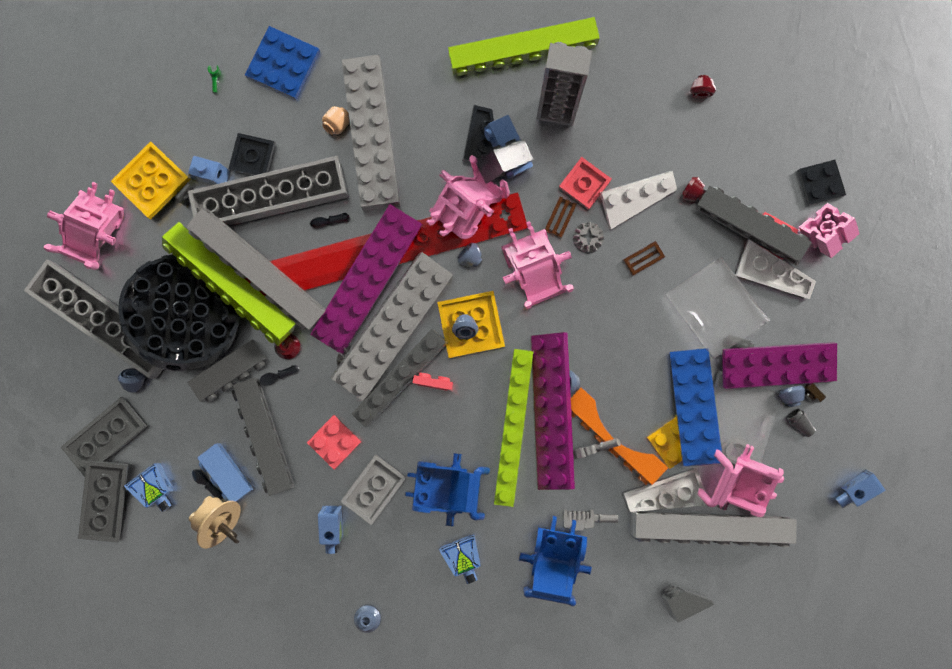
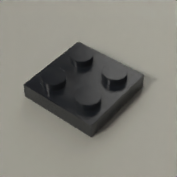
M238 133L228 169L252 176L268 172L276 144L275 141Z
M836 159L797 170L808 206L846 196Z

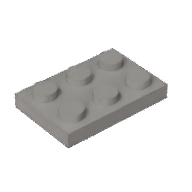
M375 454L340 502L372 525L407 477Z

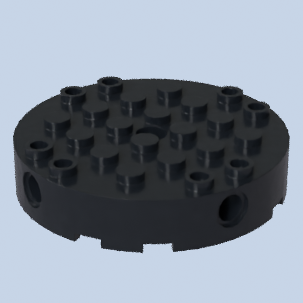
M173 254L161 256V258L154 261H148L136 269V272L124 284L119 298V322L125 341L138 357L161 369L190 371L205 367L219 359L229 349L238 331L240 316L236 313L235 308L230 304H225L217 292L210 291L206 283L202 279L194 277L191 270L187 266L183 267ZM182 310L184 313L179 314L176 311Z

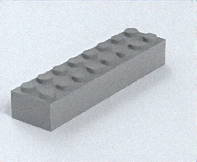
M562 42L550 43L536 119L567 125L574 124L589 72L592 56L591 50L583 46L570 47Z
M372 55L343 59L342 67L361 208L365 212L387 209L389 204L394 207H401L380 56Z
M338 156L188 191L193 217L201 208L208 209L227 226L349 198Z
M201 208L186 226L190 229L188 233L197 240H203L205 242L204 246L210 252H217L221 255L219 259L227 266H234L236 268L235 273L243 279L248 278L251 281L250 285L257 291L262 290L266 293L265 298L272 304L278 303L282 307L280 310L288 317L292 315L297 319L295 323L302 329L307 328L310 330L326 311L321 304L208 209Z
M423 252L418 253L330 378L364 401L453 274Z
M46 259L24 291L148 378L156 379L163 369L145 362L128 346L121 332L118 306L58 264Z
M631 512L630 535L635 537V540H638V542H650V539H655V541L660 543H670V539H674V541L689 544L690 540H694L698 544H710V541H713L719 545H730V541H733V543L743 546H750V542H752V544H757V546H770V543H772V545L779 547H790V543L796 544V519L779 516L757 517L750 515Z

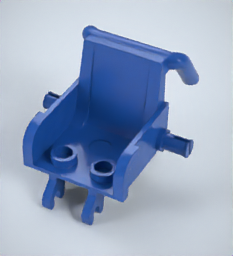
M453 453V465L451 467L436 466V463L418 461L416 473L407 474L408 477L416 478L414 493L405 492V496L413 497V511L430 513L431 511L446 512L445 526H454V515L456 513L462 514V512L469 513L470 518L473 520H484L485 514L477 512L481 475H488L490 468L478 467L474 473L467 472V469H462L460 466L462 454Z
M553 516L550 530L538 527L535 554L520 553L519 561L532 564L531 576H533L532 589L526 586L523 588V593L526 598H537L573 607L576 605V599L572 595V588L577 574L585 573L590 575L592 569L591 566L580 565L581 561L584 562L587 537L575 535L576 520H572L570 534L555 531L557 517Z

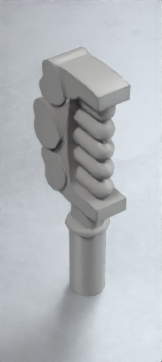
M616 438L573 450V458H583L601 450L605 451L620 446V440Z
M564 510L563 526L570 529L572 520H576L575 530L583 531L584 528H593L594 522L618 523V515L594 514V510L586 511V513L585 511L567 512V510Z

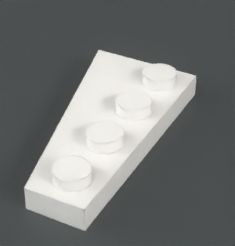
M673 171L600 192L609 229L616 227L676 191L677 187Z
M750 239L747 240L736 276L810 299L816 283L814 279L787 264Z
M697 468L656 481L652 486L647 484L623 493L629 512L707 506L697 495L699 488L705 491Z

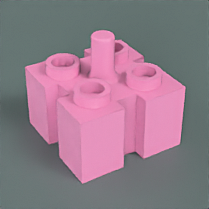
M828 203L816 212L817 217L815 219L809 218L799 227L801 234L807 236L809 241L812 242L810 246L813 248L819 247L820 252L830 258L843 249V243H850L860 234L854 217L844 212L840 215L839 210Z

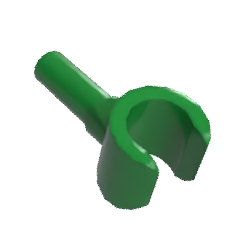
M209 65L208 72L212 77V93H217V78L221 76V71L217 65V70L212 72V68Z

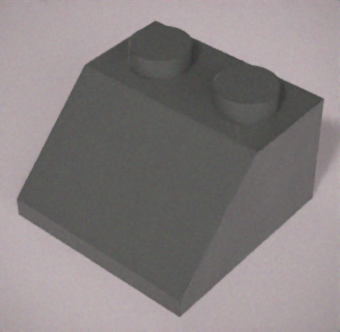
M668 587L664 590L665 593L661 595L671 617L678 623L714 605L704 595L681 587Z

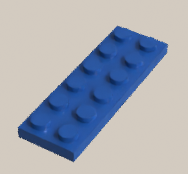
M709 349L670 352L683 467L721 464L714 457L716 450L722 452Z

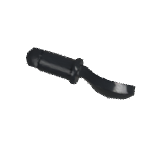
M349 214L330 215L329 218L316 217L309 224L311 227L345 222L349 220Z
M291 365V367L278 370V373H265L261 376L260 383L264 386L271 385L279 377L283 379V377L296 374L299 368L296 365Z
M199 469L192 471V477L197 484L205 485L204 488L214 498L223 499L222 491H219Z

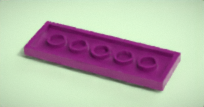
M835 342L722 349L723 388L725 389L837 381V343Z

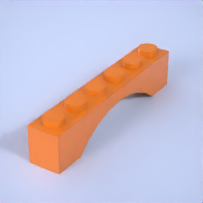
M580 388L571 397L572 418L577 417L582 421L580 425L587 432L591 430L596 434L594 438L599 443L613 440L614 438L607 432L599 418L595 400L584 389ZM622 444L608 450L615 458L620 457L624 460L623 465L630 472L634 470L638 473L639 476L637 478L644 485L649 484L652 486L668 469L654 454L633 451Z

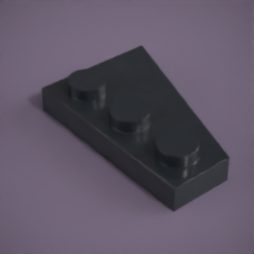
M477 105L473 106L462 161L470 162L469 158L471 155L480 161L482 159L481 156L493 148L491 142L486 139L484 134V128L494 121L492 109Z

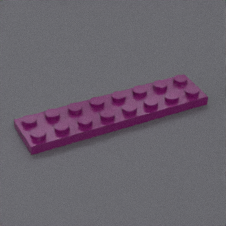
M389 204L310 335L337 352L344 354V348H347L354 339L423 224Z
M568 333L531 336L533 351L532 366L538 490L575 489Z

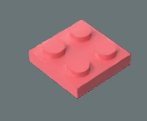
M581 157L560 184L559 189L589 210L600 196V192L604 191L612 179Z
M419 373V376L414 375L413 378L414 385L453 391L454 384L447 377L438 376V379H432L430 374Z
M333 415L307 444L335 470L362 441Z

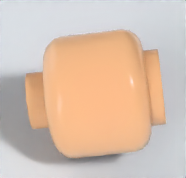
M331 107L322 117V127L331 135L341 134L350 123L349 113L343 107Z

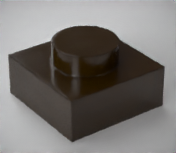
M808 383L804 386L805 397L810 402L819 403L826 398L814 383Z

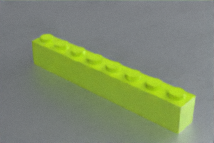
M595 17L448 47V54L453 75L463 76L470 71L482 72L489 67L501 68L509 63L520 64L523 60H538L542 56L548 55L550 43L562 42L570 47L583 46L587 49H592L598 45L600 37Z
M180 222L162 236V247L168 254L172 253L183 267L187 266L191 270L194 277L202 279L210 291L217 292L221 296L222 301L227 305L233 306L240 317L248 319L250 325L255 330H260L264 333L265 338L270 343H275L279 346L294 331L295 322L267 300L264 295L254 289L248 281L235 273L233 268L223 263L218 255L210 252L202 241L192 237L188 233L189 230Z
M514 349L494 505L514 507L533 351Z

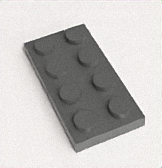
M120 397L62 445L61 449L85 477L88 460L107 461L143 431L147 425L125 398Z
M94 460L87 461L78 539L108 542L120 541L126 490L124 486L127 482L128 464Z

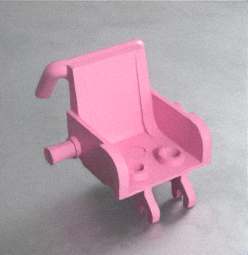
M473 155L469 158L474 174L473 178L451 176L446 170L441 171L442 174L439 175L446 181V185L434 207L429 210L431 212L430 216L433 218L426 222L429 225H433L440 220L445 228L444 231L439 232L442 236L453 231L461 239L472 237L479 228L477 225L483 215L486 214L490 217L494 212L489 205L500 202L502 198H507L510 194L508 184L504 180L500 181V187L493 181L485 183L476 164L478 160Z
M92 182V188L88 187L87 193L80 190L78 197L63 214H57L51 210L48 212L47 218L59 223V234L62 235L63 244L62 246L44 245V249L47 252L63 254L84 263V266L91 270L99 269L100 248L105 242L111 245L115 244L116 238L110 235L115 229L118 230L124 219V209L112 204L115 195L114 190H109V195H105V200L95 196L97 190V183Z
M530 221L526 222L530 233L529 236L517 240L513 229L510 228L508 231L512 242L501 246L508 267H511L513 270L512 274L502 277L505 285L515 280L518 281L521 289H524L527 298L523 305L527 310L533 305L563 293H570L574 289L571 284L563 286L560 274H562L560 264L572 258L570 251L560 255L555 254L549 243L546 230L535 233Z
M748 444L743 454L737 458L734 469L732 463L720 450H716L714 457L725 469L712 498L701 488H699L697 495L709 507L719 505L720 509L727 510L730 503L750 511V514L754 516L764 517L770 499H775L777 496L774 492L777 483H783L784 481L783 469L779 468L777 470L751 460L750 456L754 447Z

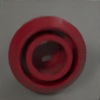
M699 75L694 80L690 92L695 97L706 98L714 95L716 87L713 79L709 78L708 75Z
M692 177L682 194L684 200L694 202L697 199L701 200L706 192L703 189L705 185L698 177Z
M290 334L279 346L274 344V349L280 358L292 359L300 351V342L296 336Z

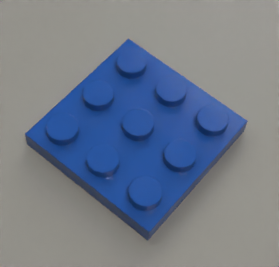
M269 26L245 76L296 100L317 59L320 49Z

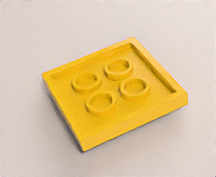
M150 141L111 182L151 220L191 179Z
M494 291L437 302L444 338L448 342L446 348L449 359L505 347ZM466 314L473 317L478 325V333L471 339H460L452 332L456 319L461 315Z

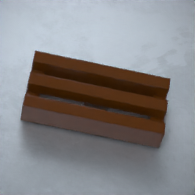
M560 196L546 225V232L561 239L577 203H572L570 200H565ZM563 203V209L558 217V220L553 230H551L549 228L554 220V217L559 209L560 204ZM570 206L571 209L560 233H557L556 231L567 207Z
M654 241L622 261L626 264L631 276H634L664 259L665 255L657 242ZM655 247L656 250L630 264V260ZM658 253L660 255L638 269H633V267Z

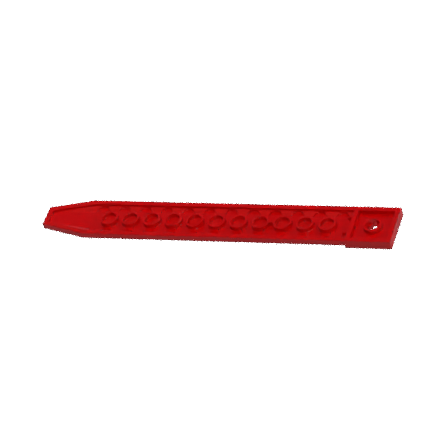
M518 192L510 194L507 198H502L500 202L490 204L489 207L494 212L490 217L486 214L483 215L477 225L479 228L468 239H461L453 231L442 236L439 232L444 231L445 228L440 220L433 225H429L426 222L433 217L417 220L423 225L399 265L412 262L418 253L421 252L430 257L463 248L469 243L477 244L510 235L508 231L510 228L513 229V233L528 230ZM503 211L510 214L506 221L499 216L502 215ZM372 233L270 262L304 291L344 280ZM244 278L246 281L251 283V281L248 278ZM262 290L259 291L262 295H267Z

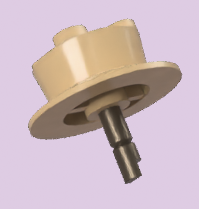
M208 496L197 511L190 515L191 528L198 533L197 543L201 548L208 549L214 547L227 536L236 544L240 542L236 539L238 534L232 531L238 522L241 512L240 505L236 501H226L223 503L219 498Z

